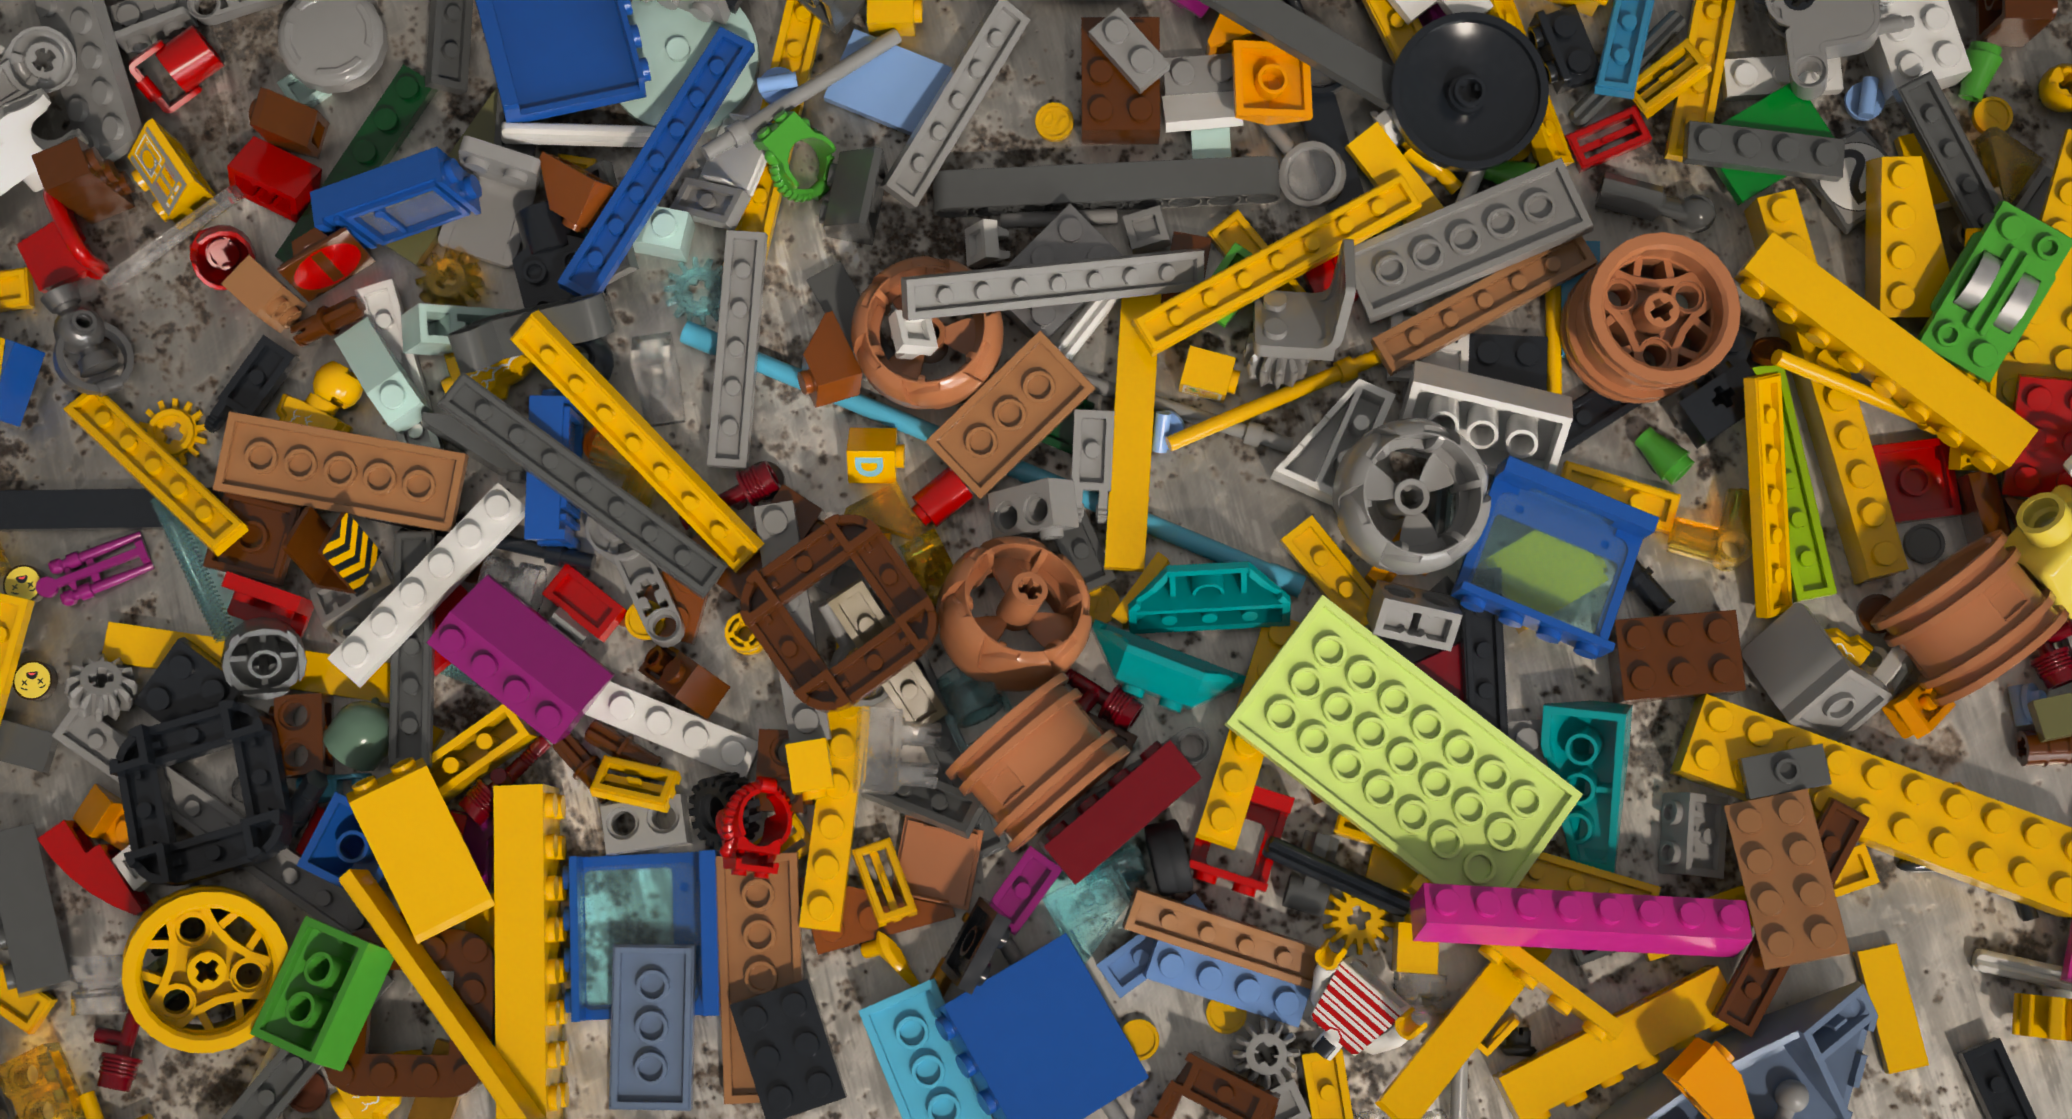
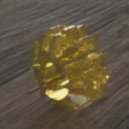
M446 248L443 259L437 253L431 252L430 257L433 263L430 266L423 263L419 264V269L426 276L419 277L415 281L416 285L423 289L419 297L424 303L430 302V304L470 307L467 303L469 299L481 301V296L474 290L485 286V281L477 276L481 271V267L477 262H470L471 257L466 252H461L456 256L452 249ZM447 279L451 281L456 279V283L453 286L450 284L444 285Z

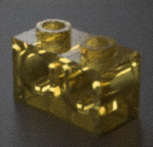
M59 1042L42 1044L0 1065V1087L5 1096L12 1100L17 1112L15 1119H45L43 1108L46 1102L53 1106V1119H86L78 1096L82 1094ZM31 1065L35 1066L38 1071V1078L34 1085L30 1083L27 1077V1071Z

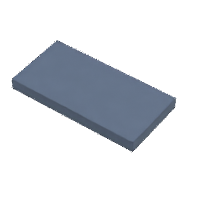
M613 944L609 1109L691 1111L693 1109L696 944Z

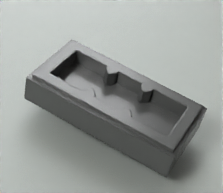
M1823 743L1737 759L1746 800L1832 784Z

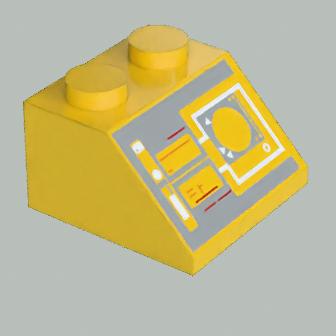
M153 118L148 120L127 156L135 167L131 175L145 192L150 190L156 198L151 204L158 215L165 222L172 220L176 224L185 219L178 224V226L184 229L221 204V201L181 142ZM209 202L208 204H206L205 206H203L201 209H199L197 212L191 214L193 211H195L196 209H198L200 206H202L203 204Z

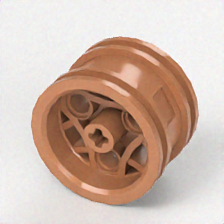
M1666 232L1642 234L1626 240L1611 251L1599 264L1583 275L1568 293L1561 311L1560 336L1563 351L1570 367L1580 380L1599 393V395L1615 401H1621L1622 403L1645 404L1659 401L1673 395L1690 382L1705 375L1717 366L1730 351L1740 324L1741 307L1738 290L1726 266L1717 255L1703 244L1683 235ZM1641 275H1646L1653 279L1643 278ZM1609 291L1619 296L1621 306H1615L1608 299ZM1676 294L1682 295L1687 300L1688 309H1684L1678 304ZM1685 336L1690 339L1689 349L1681 347ZM1644 351H1648L1654 356L1655 366H1650L1645 362L1643 357Z
M2001 529L1976 539L1939 562L1894 596L1870 621L1876 631L1887 630L1883 639L1889 647L1899 645L1920 671L1917 682L1922 689L1933 688L1930 698L1936 706H1943L1957 701L2013 668L2049 640L2069 617V612L2063 605L2052 606L2056 599L2049 588L2039 590L2019 566L2017 561L2021 553L2015 546L2006 548L2003 546L2008 537Z
M1064 672L1050 679L1003 716L966 749L945 772L950 780L959 777L963 781L959 787L960 792L964 796L972 792L997 821L998 825L993 831L998 837L1005 833L1008 834L1012 841L1007 847L1012 853L1067 810L1131 752L1126 744L1118 749L1112 742L1117 737L1113 729L1104 733L1088 716L1078 702L1082 697V693L1078 688L1069 692L1065 687L1069 678Z

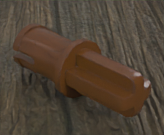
M351 296L331 307L322 306L318 308L316 314L291 325V333L302 332L293 336L294 341L299 346L306 347L326 335L335 336L339 334L340 328L364 317L365 304L357 296Z
M594 720L585 732L584 739L612 757L653 766L661 765L663 761L661 756H657L634 742L632 735L625 737L599 720Z
M570 733L555 745L553 744V749L573 770L574 774L572 777L575 780L580 779L590 789L600 765L598 763L600 758L597 755L592 756L578 739ZM596 797L600 804H605L609 801Z

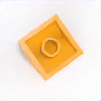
M1232 41L1235 118L1267 126L1309 121L1313 118L1311 68L1309 65L1268 41Z

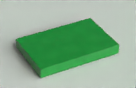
M1790 83L1721 123L1722 125L1835 138L1812 102L1798 98L1792 92ZM1713 167L1738 206L1787 177L1784 175Z

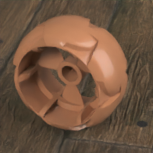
M930 256L908 258L882 270L861 293L854 308L851 322L853 350L868 382L890 401L917 410L949 408L973 396L989 380L991 374L998 366L1004 343L1001 311L971 314L972 318L959 320L945 327L941 320L932 318L938 349L931 356L919 355L909 360L897 359L894 355L888 360L881 346L880 329L884 316H888L892 304L897 310H902L901 277L970 271L971 269L948 258L944 260ZM948 346L966 355V362L958 370L946 377L927 380L926 376L921 375L923 363L933 364L941 361L948 352Z
M1022 536L993 538L982 543L980 547L972 548L964 553L950 569L941 586L936 604L941 643L952 662L971 679L979 682L995 683L996 690L1005 692L1031 691L1041 687L1058 674L1066 673L1086 646L1092 626V617L1089 615V590L1076 566L1065 555H1055L1050 552L1042 542ZM995 578L1005 593L997 606L996 616L974 618L971 613L974 605L973 598L970 596L971 590L979 587L985 579ZM1044 600H1046L1054 613L1037 611ZM1027 628L1032 637L1044 647V650L1037 652L1015 650L1006 647V642L1000 640L998 643V640L1003 635L1005 629L1021 631Z

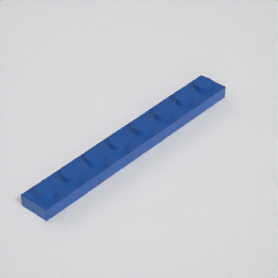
M721 26L719 27L557 281L559 288L576 297L595 292L603 293L755 52L754 43Z

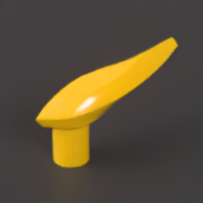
M878 931L876 933V940L862 943L861 954L864 958L881 956L909 985L914 987L921 984L901 949L887 935Z

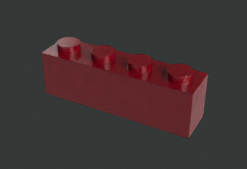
M1158 740L1139 755L1144 762L1131 772L1127 767L1122 769L1108 781L1112 787L1108 793L1102 798H1099L1094 793L1076 808L1081 814L1076 820L1068 825L1063 819L1045 835L1050 841L1044 846L1045 850L1075 885L1202 778L1171 740L1163 746Z

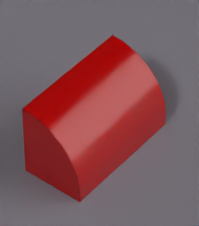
M253 136L227 165L231 192L295 223L298 222L311 202L310 192L319 189L322 177V168L256 136Z

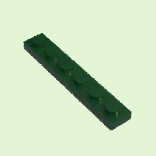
M403 64L320 188L389 164L438 90L425 87V77ZM311 202L275 254V257L283 263L293 257L292 241L315 228Z

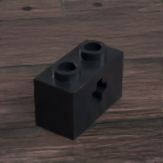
M1745 359L1732 366L1729 360L1708 374L1712 379L1701 388L1695 382L1676 395L1679 402L1669 411L1697 449L1745 418L1743 378L1756 375ZM1721 395L1725 402L1715 406L1711 400Z

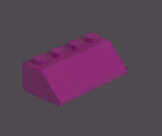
M490 574L486 575L448 613L426 642L554 745L571 733L615 676L612 671Z

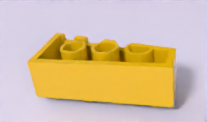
M1896 156L1866 161L1865 300L1890 319L1929 318L1932 314L1930 304L1950 271L1922 156Z

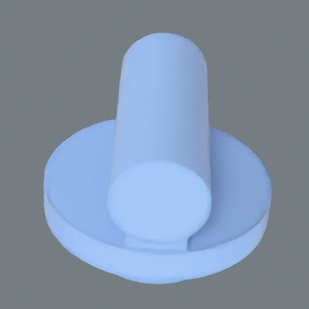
M784 67L771 68L762 77L757 78L759 93L769 104L799 87L796 72H792Z
M1865 76L1862 82L1853 85L1846 92L1844 106L1847 113L1854 119L1869 121L1877 117L1883 110L1885 99L1878 87L1879 78Z
M1161 410L1154 413L1153 452L1166 453L1169 448L1165 437L1185 429L1184 421L1176 412Z
M2034 683L2007 687L2015 727L2033 724L2027 704L2033 700L2047 698L2046 693L2042 689L2039 690Z

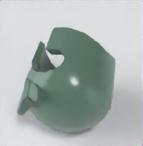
M377 697L373 698L371 702H351L342 707L324 731L323 742L329 753L349 768L361 772L374 771L388 756L389 708L382 707Z

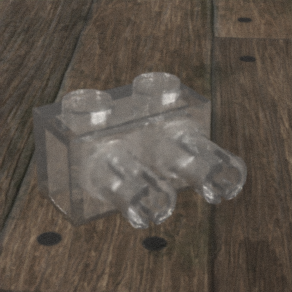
M862 706L858 711L852 792L894 795L898 792L900 786L936 789L938 777L924 776V774H938V763L904 762L902 757H900V751L903 745L934 747L938 749L941 736H928L927 734L938 735L941 733V723L905 721L903 709Z

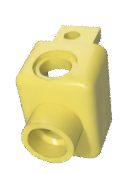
M2063 484L2055 487L2051 492L2031 496L2022 503L2016 515L2018 526L2007 536L2008 539L2003 546L2005 548L2015 546L2021 553L2017 561L2019 566L2039 590L2049 588L2056 596L2052 606L2063 605L2069 612L2068 618L2072 620V487Z

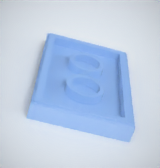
M854 29L840 61L877 39V37ZM895 45L829 86L825 92L824 100L911 136L952 67Z

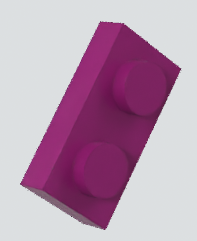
M1029 846L990 900L1012 920L1009 925L1011 927L1010 933L1015 936L1063 871L1058 865L1032 846Z

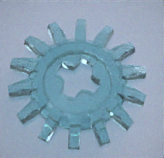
M693 257L692 269L688 270L685 264L680 262L678 266L683 274L679 276L672 272L669 273L668 277L676 281V285L664 286V292L674 293V296L666 301L667 307L674 304L678 305L673 316L678 319L685 312L687 313L686 323L687 321L693 322L695 316L699 317L701 326L707 325V315L711 314L716 322L719 320L716 310L720 307L722 287L720 275L723 273V265L712 271L713 259L708 258L704 266L699 267L698 258ZM699 281H704L705 289L710 291L708 297L701 296L699 301H694L693 294L688 289L690 285L697 286Z

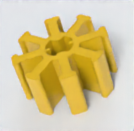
M2014 993L2012 1034L2072 1041V999Z

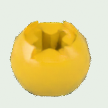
M2061 63L2049 68L2043 74L2038 85V96L2043 105L2054 112L2068 113L2072 111V64ZM2059 84L2064 88L2068 87L2070 92L2067 89H2061Z
M335 361L322 365L315 373L312 382L315 395L321 396L341 409H347L355 405L363 392V387L355 374L349 371V368Z

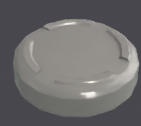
M296 0L284 13L278 29V49L288 70L306 87L327 94L349 92L366 84L382 67L388 50L387 29L374 5L368 0Z

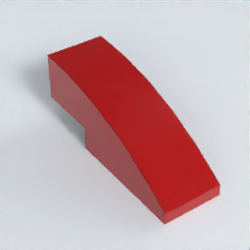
M63 820L37 838L52 860L72 880L92 895L133 915H142L153 905L144 890L137 892L131 888L113 863L112 858L120 853L119 850L111 844H98L96 846L91 837L86 835L75 821Z

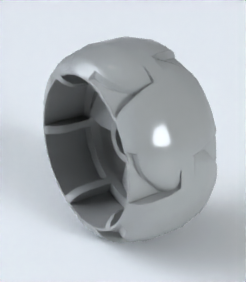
M1406 418L1372 429L1361 436L1347 450L1338 466L1332 493L1333 508L1339 520L1338 528L1352 550L1364 561L1378 569L1387 570L1397 575H1419L1444 569L1454 564L1455 561L1473 548L1486 526L1490 514L1491 496L1487 493L1489 476L1484 462L1476 449L1462 435L1453 429H1447L1439 425L1435 421ZM1400 449H1414L1415 452L1422 455L1426 453L1431 454L1423 467L1419 480L1406 479L1394 483L1375 464L1385 459L1391 452ZM1453 484L1454 487L1449 488L1450 495L1455 494L1456 499L1454 517L1444 533L1437 535L1431 522L1422 512L1429 504V492L1440 490ZM1400 494L1403 495L1405 499L1404 502H1401ZM1372 501H1376L1378 511L1383 517L1389 520L1404 518L1399 541L1393 542L1387 539L1376 528L1368 511V508L1372 507Z

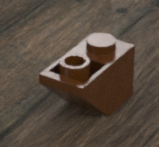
M260 87L257 99L252 101L249 108L250 125L268 143L287 152L319 159L329 122L318 110Z
M656 644L647 653L643 664L638 669L639 672L707 720L730 689L728 684L673 646L667 648Z

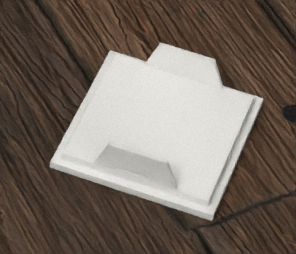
M729 113L730 117L723 120L717 137L725 132L724 128L738 119L744 121L750 116ZM760 130L750 135L751 140L740 147L732 146L710 161L706 160L699 180L743 189L749 196L753 197L767 164L764 158L765 151L758 150L753 143L758 138L757 133Z

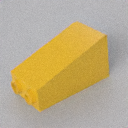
M413 757L394 764L390 768L392 772L378 779L375 776H369L356 782L351 786L353 791L347 793L346 797L417 944L495 906V903L423 757L416 761Z

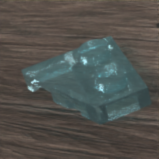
M1114 861L1088 874L1077 885L1072 882L1047 894L1042 900L1060 934L1067 933L1083 963L1086 964L1115 925L1120 915L1128 907L1133 894Z

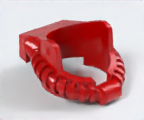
M758 776L755 782L752 781L743 785L741 789L735 792V795L730 797V802H727L725 805L726 808L719 810L716 815V829L722 839L719 853L723 857V869H731V875L747 876V872H753L754 878L769 879V874H778L779 863L773 862L776 860L777 855H780V847L787 841L791 833L793 811L790 809L792 804L789 803V796H786L785 790H782L777 785L776 778ZM760 792L767 793L766 798L771 801L775 814L766 818L763 837L755 845L744 836L747 834L743 825L744 808L753 796L760 794Z

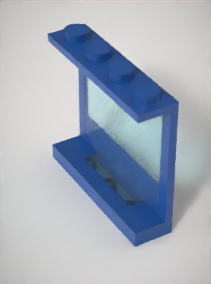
M1509 455L1497 466L1488 491V495L1491 496V508L1486 526L1477 543L1465 554L1450 596L1461 600V606L1471 611L1484 612L1485 610L1498 615V620L1507 626L1514 628L1524 626L1536 631L1535 635L1543 641L1554 644L1563 642L1574 647L1573 651L1588 659L1601 658L1612 652L1615 648L1616 643L1608 640L1642 541L1655 532L1659 517Z
M718 850L592 857L569 856V865L563 867L562 881L564 890H569V906L564 907L563 925L565 931H570V947H566L564 950V968L566 972H571V988L566 989L564 1002L566 1013H571V1022L611 1019L613 944L615 943L696 944L695 1015H721L716 856L721 855Z

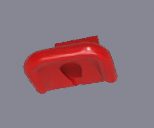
M44 190L43 198L54 221L16 244L38 290L45 294L56 287L73 283L86 277L95 280L105 279L110 271L109 265L95 256L89 244L85 243L86 238L73 211Z

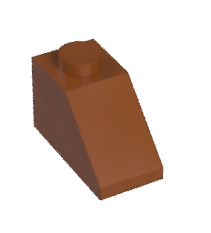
M542 151L539 159L541 160V170L549 209L564 217L562 221L564 226L584 233L586 228H592L617 187L567 159Z
M833 311L824 314L803 354L802 370L797 374L802 393L810 395L815 408L860 395L863 372Z

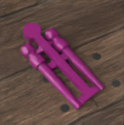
M141 531L82 552H72L65 555V559L57 558L51 560L48 563L50 572L55 575L65 572V576L57 579L42 577L36 584V591L44 598H52L57 595L59 588L69 585L72 590L62 592L60 599L62 604L70 607L78 603L79 599L85 601L96 596V593L155 569L149 556ZM131 542L135 543L136 548L95 563L94 558ZM140 557L144 564L103 580L99 572ZM86 562L87 567L75 572L71 571V569L80 567ZM91 576L94 582L77 586V581Z

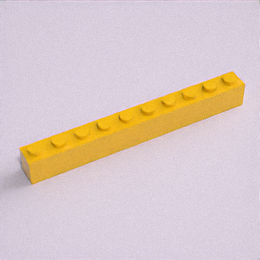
M1795 189L1758 197L1744 210L1755 250L1774 231L1817 264ZM1775 316L1781 338L1788 341L1791 345V354L1852 379L1850 371L1840 365L1836 355L1826 348L1816 347L1807 340L1804 331L1794 324H1787ZM1792 372L1854 585L1893 576L1908 570V564L1858 399Z

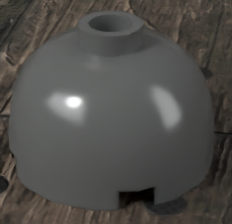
M258 617L246 620L231 631L224 642L221 663L226 682L231 687L233 685L236 689L241 690L242 695L250 699L269 700L290 692V687L298 679L299 682L305 675L307 658L302 639L291 625L277 618Z

